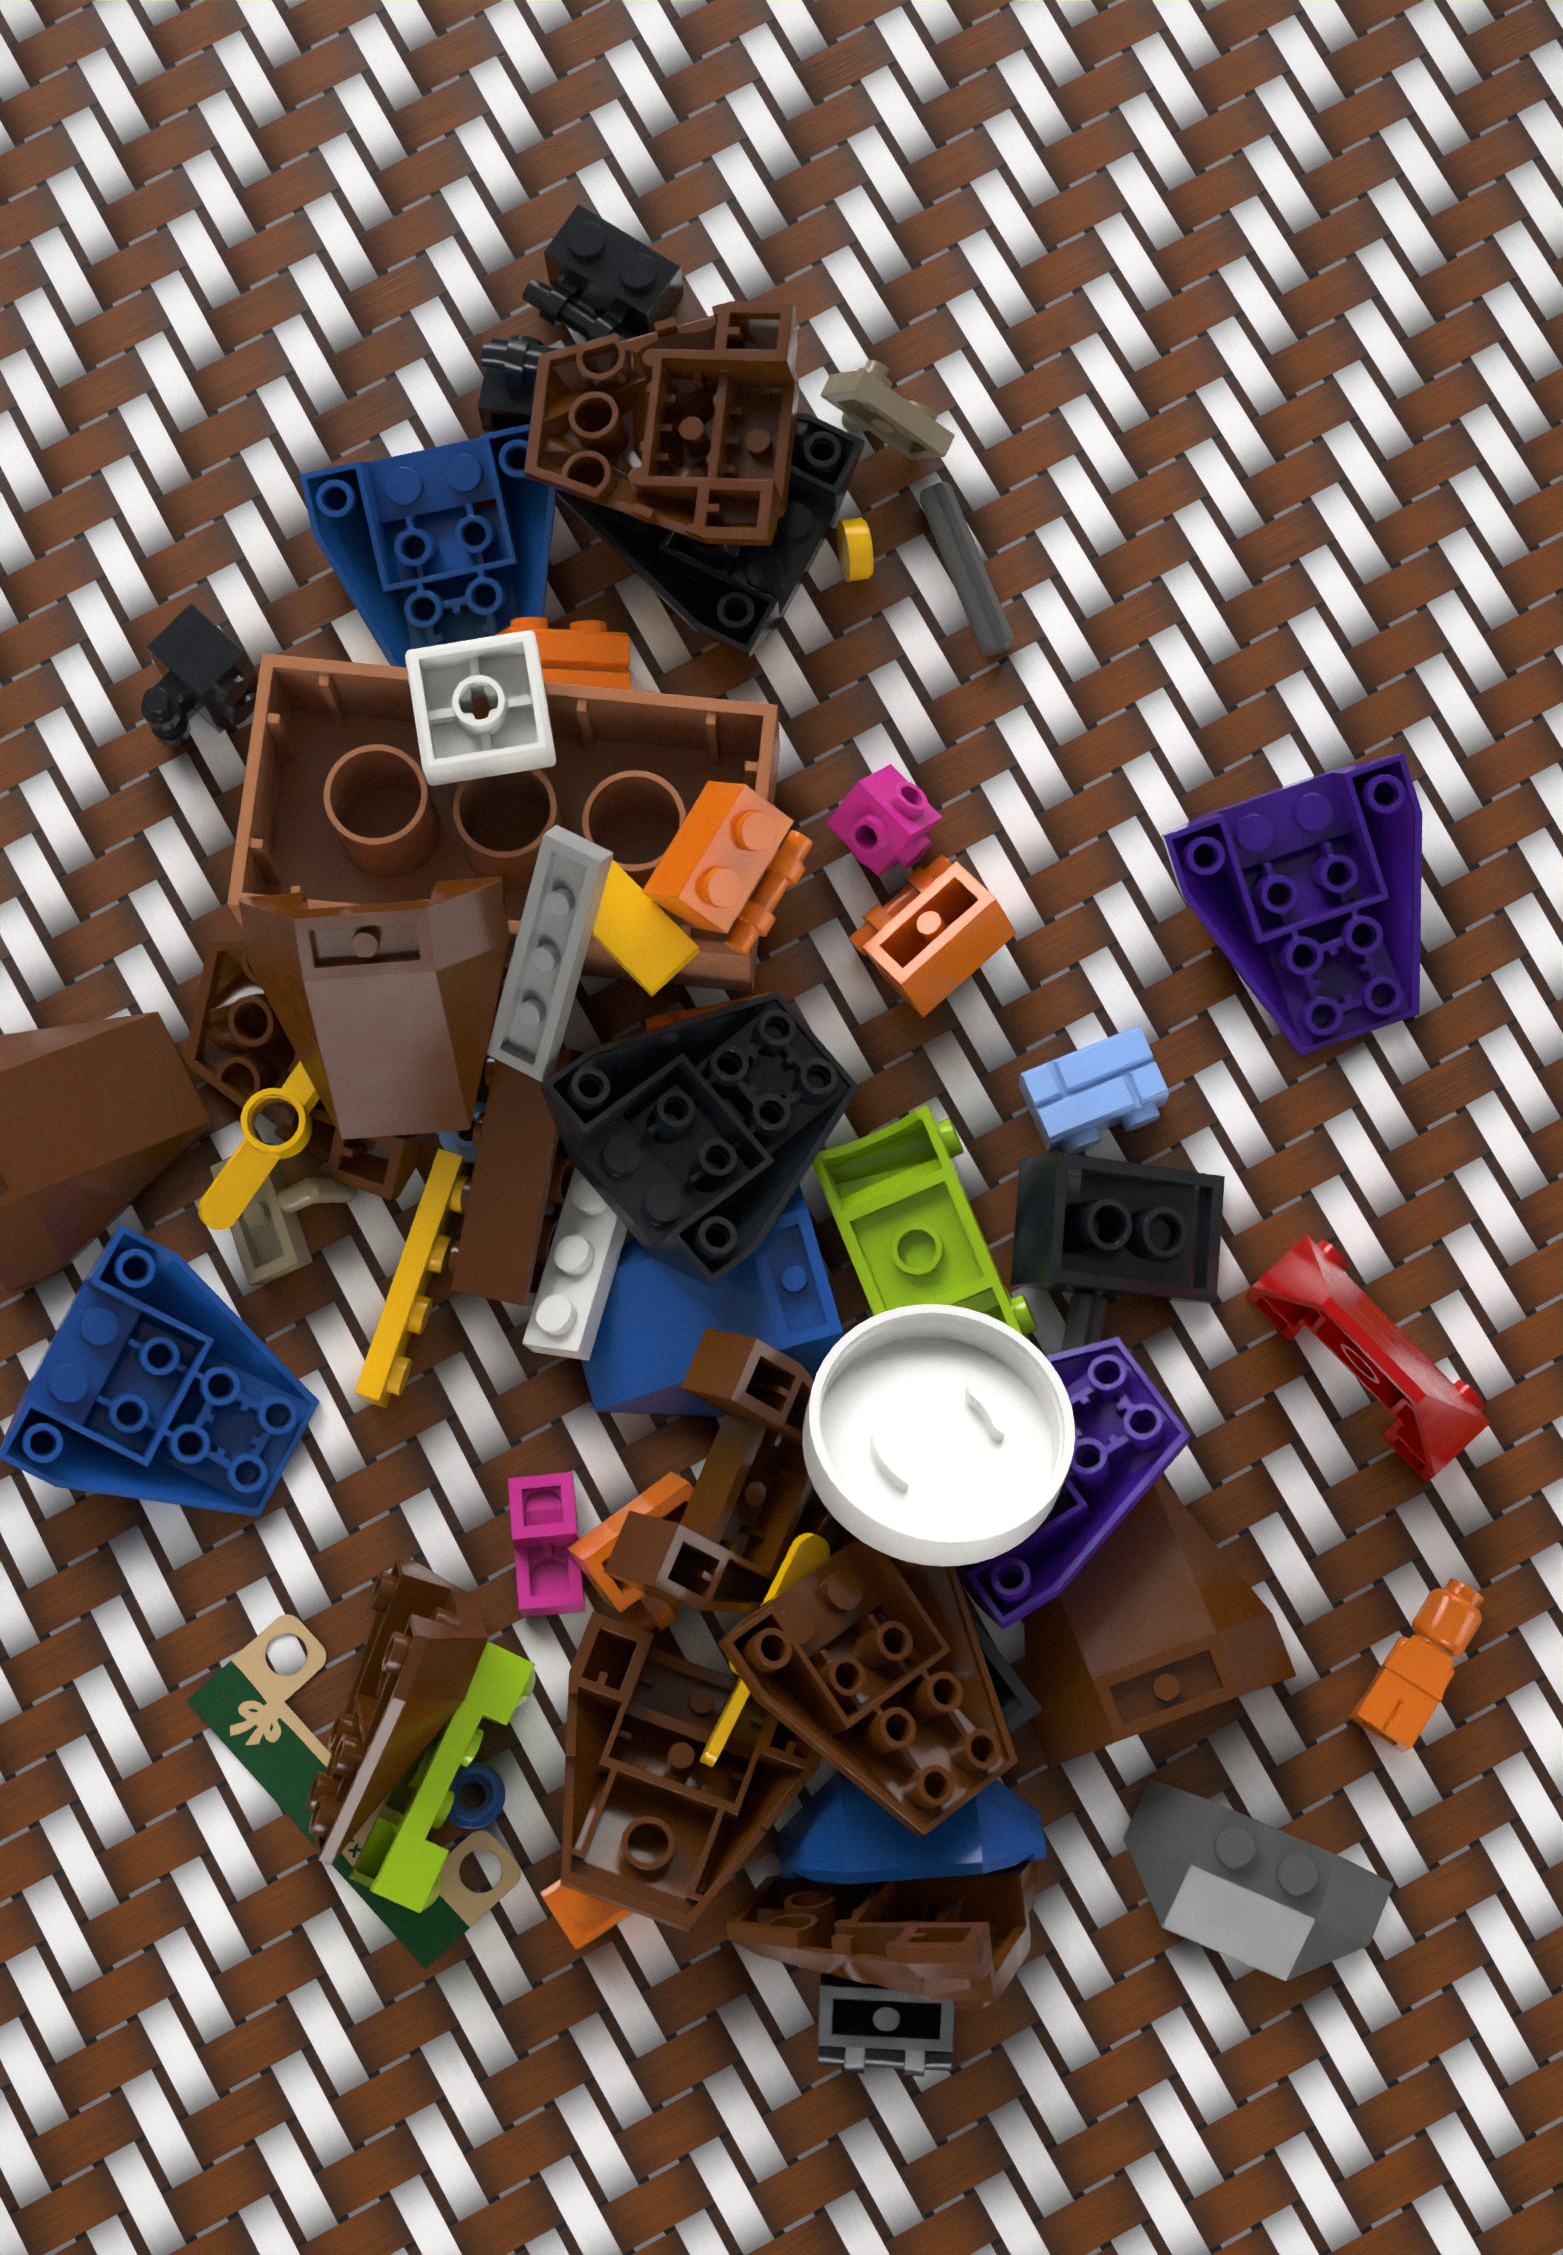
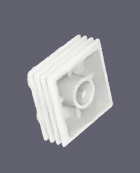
M527 630L411 649L406 652L405 659L422 769L429 785L436 786L555 765L556 755L536 636L533 631ZM486 697L489 706L495 707L489 711L487 718L478 720L475 719L473 713H465L474 710V699Z

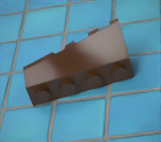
M561 1048L554 1073L543 1082L488 1056L485 1066V1083L489 1087L485 1112L479 1114L473 1129V1146L477 1150L473 1175L468 1176L461 1193V1210L465 1213L461 1238L454 1242L449 1256V1273L453 1276L451 1291L518 1305H534L559 1222V1217H556L559 1204L564 1205L575 1168L568 1157L541 1091V1086L585 1052Z

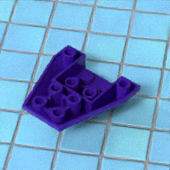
M1404 753L1389 755L1309 777L1208 812L1162 834L1182 898L1298 1055L1301 1056L1419 1015L1422 810Z
M1119 1337L1045 1356L1061 1378L1068 1393L1075 1423L1073 1456L1060 1493L1044 1522L1022 1543L994 1558L978 1563L955 1566L958 1578L971 1598L1002 1630L1060 1595L1191 1441L1190 1434Z

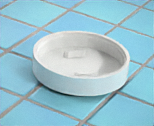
M923 1304L900 1307L873 1316L855 1326L832 1347L816 1374L803 1424L802 1445L808 1475L815 1491L832 1516L856 1538L884 1554L907 1562L928 1566H962L982 1562L1011 1550L1033 1534L1044 1522L1057 1500L1070 1467L1075 1443V1423L1068 1393L1061 1378L1043 1353L1026 1337L1005 1323L977 1311L951 1305Z

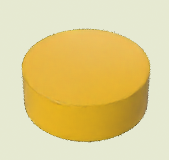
M862 517L839 520L837 524V546L845 581L870 579L874 569V557L867 522Z

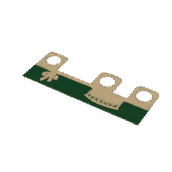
M286 1614L274 1620L192 1695L187 1702L316 1846L315 1835L309 1834L312 1812L306 1810V1801L316 1773H325L331 1753L290 1709L285 1701L324 1666L327 1655L325 1648L297 1617ZM281 1634L298 1636L307 1648L308 1656L304 1667L298 1673L291 1676L276 1674L269 1668L266 1662L268 1644L272 1639ZM383 1800L333 1861L332 1865L426 1970L519 1882L521 1869L517 1861L490 1832L477 1830L471 1833L447 1855L441 1868L442 1887L436 1901L423 1910L421 1914L370 1891V1888L350 1879L349 1876L382 1807ZM472 1851H490L501 1863L502 1875L500 1881L488 1892H473L466 1888L460 1879L459 1869L461 1862Z

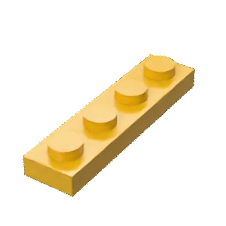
M438 1148L355 1389V1393L363 1401L386 1408L391 1393L400 1396L405 1388L412 1359L404 1357L412 1332L421 1335L427 1324L433 1299L425 1296L432 1273L442 1274L448 1263L453 1246V1238L446 1236V1232L453 1212L463 1214L460 1203L463 1185L468 1178L466 1174L469 1167L461 1155Z

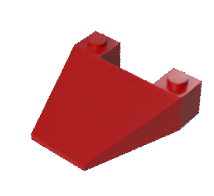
M1306 1234L1251 1286L1245 1297L1289 1342L1307 1327L1397 1419L1381 1437L1426 1483L1435 1477L1491 1423L1481 1413L1486 1408V1405L1481 1397L1464 1381L1457 1380L1453 1384L1345 1273L1349 1268L1347 1261L1330 1243L1322 1239L1316 1244Z

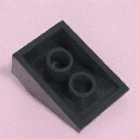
M1063 1152L1020 1158L1011 1286L1064 1293L1089 1292L1101 1296L1204 1304L1216 1303L1225 1176Z

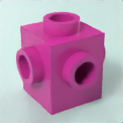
M890 764L858 781L826 824L847 844L852 855L860 863L869 867L879 876L899 864L908 869L918 862L933 844L927 836L943 817L928 803L923 791L916 785L908 782Z

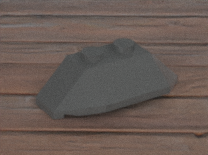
M1151 1778L1147 1779L1123 1838L1161 1928L1283 1981L1293 1979L1369 1946L1394 1884L1339 1855L1221 1804Z

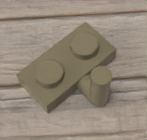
M868 360L865 367L859 368L858 371L830 374L820 396L843 412L841 421L846 430L850 432L869 430L909 460L946 456L955 435L936 422L937 415L929 407L915 401L906 400L891 389L892 382L887 378L890 370L887 366L875 360Z
M264 1143L266 1145L274 1146V1143ZM230 1157L210 1166L214 1180ZM278 1160L237 1221L230 1227L248 1285H265L313 1262L296 1211L313 1203L351 1202L356 1197L357 1188L337 1182L331 1177H309L288 1187Z

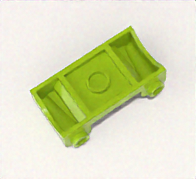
M926 1105L875 1133L844 1145L822 1150L818 1153L812 1163L874 1316L905 1306L923 1304L951 1305L977 1311L995 1318L1015 1329L1028 1340V1334L1038 1330L1024 1295L1021 1294L1012 1298L1008 1289L1003 1285L956 1172L958 1168L954 1157L963 1154L964 1150L950 1118L939 1122L934 1112Z
M486 1642L465 1700L386 1796L350 1873V1879L370 1888L371 1892L420 1914L436 1901L442 1887L441 1868L449 1850L427 1840L426 1837L431 1827L438 1830L443 1825L451 1810L455 1793L450 1791L449 1788L459 1766L468 1767L480 1747L483 1730L477 1727L481 1718L508 1725L514 1710L522 1705L533 1692L536 1682L535 1663L495 1644Z

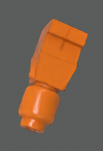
M1452 1578L1449 1579L1444 1589H1433L1412 1622V1630L1416 1635L1397 1639L1387 1658L1377 1669V1674L1349 1719L1401 1752L1410 1750L1438 1703L1442 1702L1445 1689L1455 1674V1670L1452 1667L1454 1659L1450 1656L1462 1655L1481 1625L1482 1615L1478 1609L1484 1598L1471 1587Z

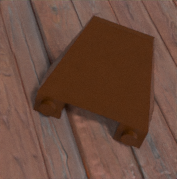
M710 1328L705 1329L681 1389L724 1412L725 1416L680 1524L629 1510L604 1573L649 1596L693 1609L752 1613L762 1605L792 1542L799 1535L813 1533L824 1538L829 1545L830 1556L857 1539L828 1511L815 1491L808 1475L804 1460L802 1438L805 1413L814 1380L800 1363L758 1338Z

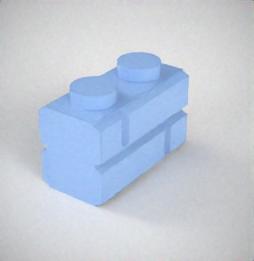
M1139 1025L1020 1074L1018 1083L1048 1153L1061 1147L1064 1148L1065 1153L1069 1154L1085 1151L1102 1141L1098 1132L1122 1123L1126 1132L1148 1125L1160 1118L1157 1108L1164 1106L1169 1097L1168 1088Z

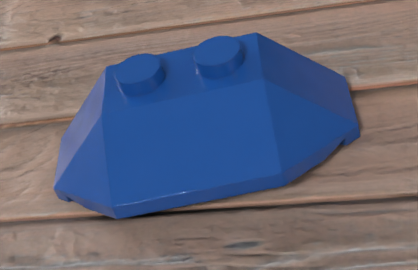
M838 1770L778 1832L780 1876L785 1879H798L803 1876L817 1882L861 1884L976 1875L1012 1867L1024 1859L1034 1861L1046 1858V1845L1040 1812L997 1779L929 1833L922 1837H917Z

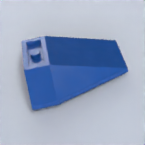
M530 424L485 433L480 438L371 462L358 461L299 474L313 536L390 666L407 668L405 654L411 649L494 636L507 627H511L510 621L516 618H544L557 489L528 479L524 473ZM494 499L497 502V505L489 508H477L476 503Z
M800 1184L758 1250L711 1287H707L653 1259L636 1238L622 1247L589 1361L581 1360L595 1412L724 1418V1412L681 1389L706 1328L758 1338L800 1363L815 1381L816 1374L823 1360L832 1347L844 1336Z
M119 1225L82 1282L26 1387L0 1446V1459L59 1488L260 1517L320 1401L178 1254L123 1225Z

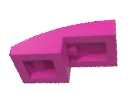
M573 1472L508 1478L511 1533L515 1548L518 1608L521 1618L585 1612L583 1571L567 1549L580 1539Z

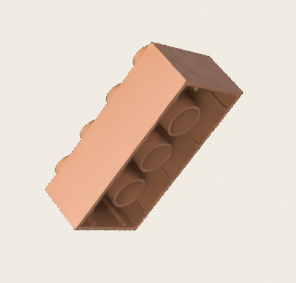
M262 653L227 904L243 929L239 906L241 897L306 892L308 908L317 909L427 900L432 895L436 881L502 876L510 931V943L505 967L509 968L540 845L545 832L558 825L613 852L612 859L644 889L708 781L746 784L774 805L780 754L778 705L544 682L556 755L554 766L431 786L427 783L422 769L407 668ZM486 697L474 699V710L465 713H473L475 719L478 720L488 717L489 711L495 707L489 706ZM765 871L763 872L762 876L760 877L759 881L757 882L756 886L754 887L753 891L748 897V900H750L755 889L757 888L758 884L760 883L761 879L766 873ZM657 904L695 942L700 951L666 984L753 993L759 936L748 955L745 956L732 950L724 943L735 925V921L728 933L691 928ZM591 935L581 975L636 981Z

